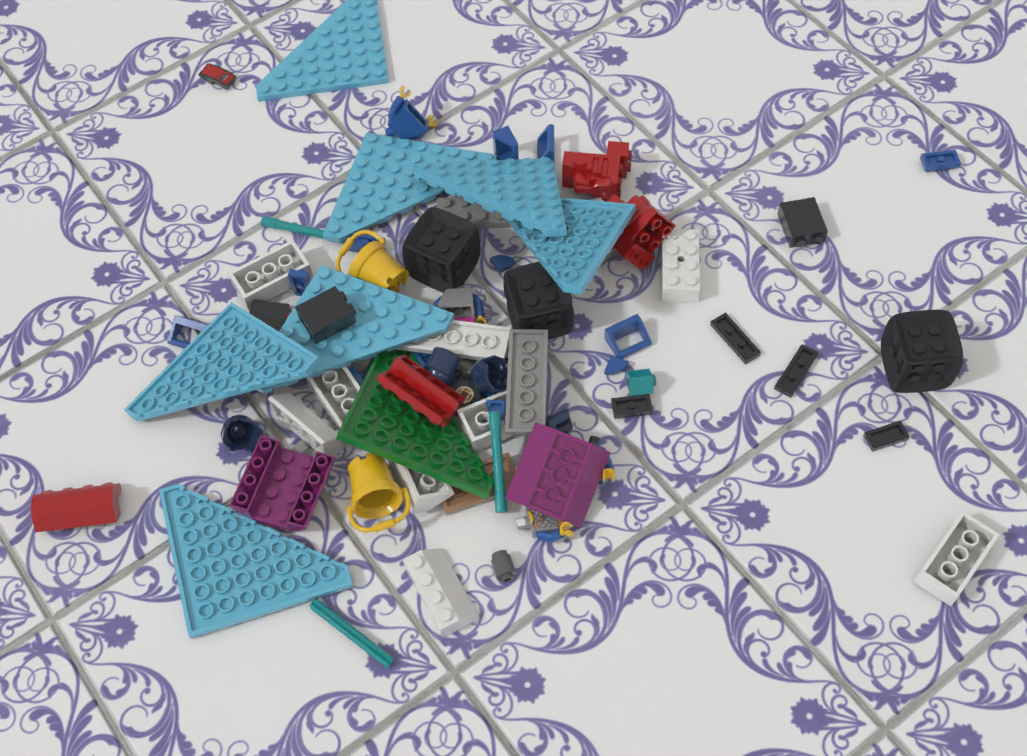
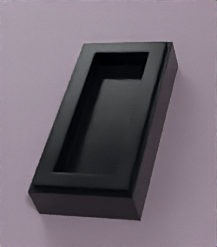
M901 420L864 432L863 435L872 452L907 441L910 437Z

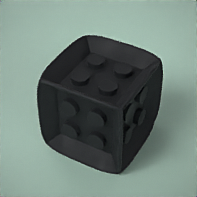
M436 207L428 208L412 227L404 241L402 254L405 269L409 271V275L416 281L442 293L446 289L463 286L476 267L481 254L480 235L477 227L468 220Z
M540 262L518 266L504 273V294L513 329L548 330V340L564 336L573 330L574 309L571 293L563 292Z
M920 310L893 315L888 320L881 337V356L886 377L892 391L898 393L928 392L951 386L963 365V348L952 314L947 310Z

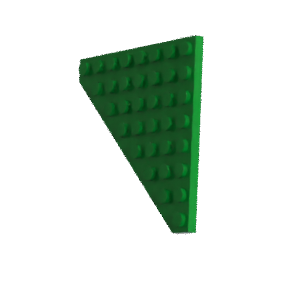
M397 349L390 352L386 350L377 353L337 433L336 439L487 500L494 479L486 473L485 465L478 454H474L470 447L471 443L464 432H460L455 418L445 427L434 424L428 420L427 416L415 411L412 405L400 400L397 394L385 389L377 381L379 374L388 371L398 356L405 354L420 365L415 355L411 354L410 351Z

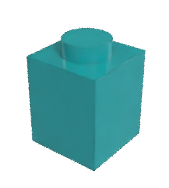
M650 369L626 371L627 387L630 396L654 393L653 386H656V377L652 375Z

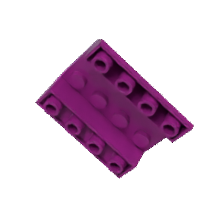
M535 422L505 498L581 528L611 452Z
M261 435L229 507L247 518L289 532L306 530L336 458L335 456L316 451L315 456L286 449L281 446L279 440Z

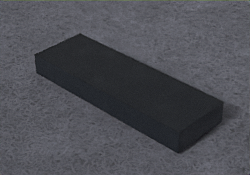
M726 312L711 321L710 325L744 364L760 356L761 351Z
M801 344L777 381L774 389L791 398L816 360L819 352Z

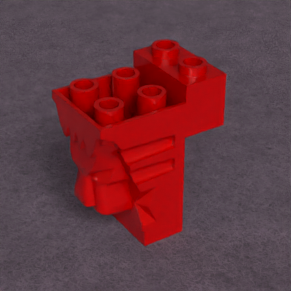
M608 141L607 154L564 151L562 187L574 188L576 194L587 193L590 196L600 197L605 202L613 194L620 198L622 179H626L627 172H631L632 150H629V143Z
M615 194L607 201L626 203ZM635 195L627 203L635 204L636 211L613 247L624 259L644 271L655 259L652 252L671 233L676 225L652 206L645 196L639 197Z

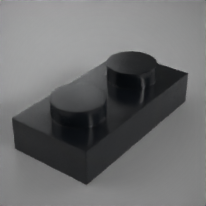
M650 394L611 398L614 419L653 414Z

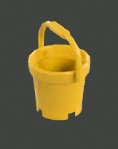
M361 230L349 237L338 251L336 270L342 272L340 261L353 245L354 240L358 236L369 234L378 241L368 243L358 252L350 265L348 275L399 293L401 290L398 288L401 283L405 286L409 278V271L387 252L384 245L385 239L371 230Z
M367 453V458L360 460L358 456L347 467L352 497L351 506L347 507L346 511L352 527L365 533H377L396 526L395 524L401 522L409 514L411 499L408 489L406 487L401 488L395 482L385 458ZM404 494L406 507L404 512L396 519L392 518L368 528L361 527L354 520L353 513L363 519H377L393 513L404 501Z

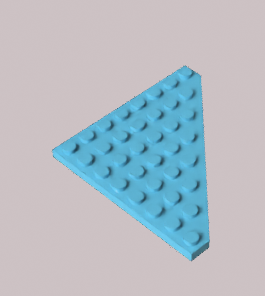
M346 0L256 85L258 102L389 83L377 0Z
M366 132L325 228L323 239L341 243L358 231L369 230V227L377 223L380 225L391 220V217L398 213L402 215L414 209L413 207L420 203L425 204L434 200L437 195L447 194L442 187L435 188L428 185L426 180L421 179L419 181L414 179V164L419 162L435 163L438 161L445 163L453 161L470 162L471 160L488 161L490 159L497 160V155Z
M548 157L517 160L508 158L506 160L490 159L488 161L471 160L470 162L453 161L446 163L438 161L435 163L419 162L414 164V179L420 181L423 179L432 187H442L446 193L455 197L460 195L464 201L473 205L481 204L482 209L495 213L497 211L507 220L512 222L517 220L521 222L523 227L542 231V235L546 237H561L567 234L553 159Z
M561 198L567 229L566 236L546 237L538 229L530 230L521 226V222L517 220L512 222L505 219L563 292L582 294L634 215L636 205Z
M320 265L279 332L319 356L322 362L309 376L257 389V391L266 394L272 392L274 388L286 387L298 383V380L325 374L324 371L333 368L339 369L351 365V362L375 357L377 353L386 350L390 352L403 347L402 345L428 339L430 335L446 333L454 319V313ZM336 286L339 292H344L347 304L353 305L357 313L354 315L356 323L315 344L298 318L295 307Z
M231 302L124 411L137 422L309 376L322 360L316 354Z
M180 484L159 489L190 639L354 587L347 565L332 560L329 556L316 550L314 551L292 538L289 539L267 526L264 527L244 515L233 512L232 509L219 503L217 504L197 492L194 493Z

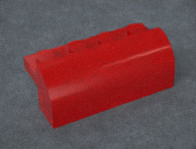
M405 354L396 357L390 369L380 373L377 378L382 387L391 390L397 394L400 400L412 405L415 411L427 416L430 422L445 427L455 417L457 410L461 408L466 399Z
M108 482L100 486L86 485L76 489L68 487L60 491L46 490L40 494L33 495L31 500V517L35 532L116 523L121 514L118 497L122 491L120 483L113 484Z

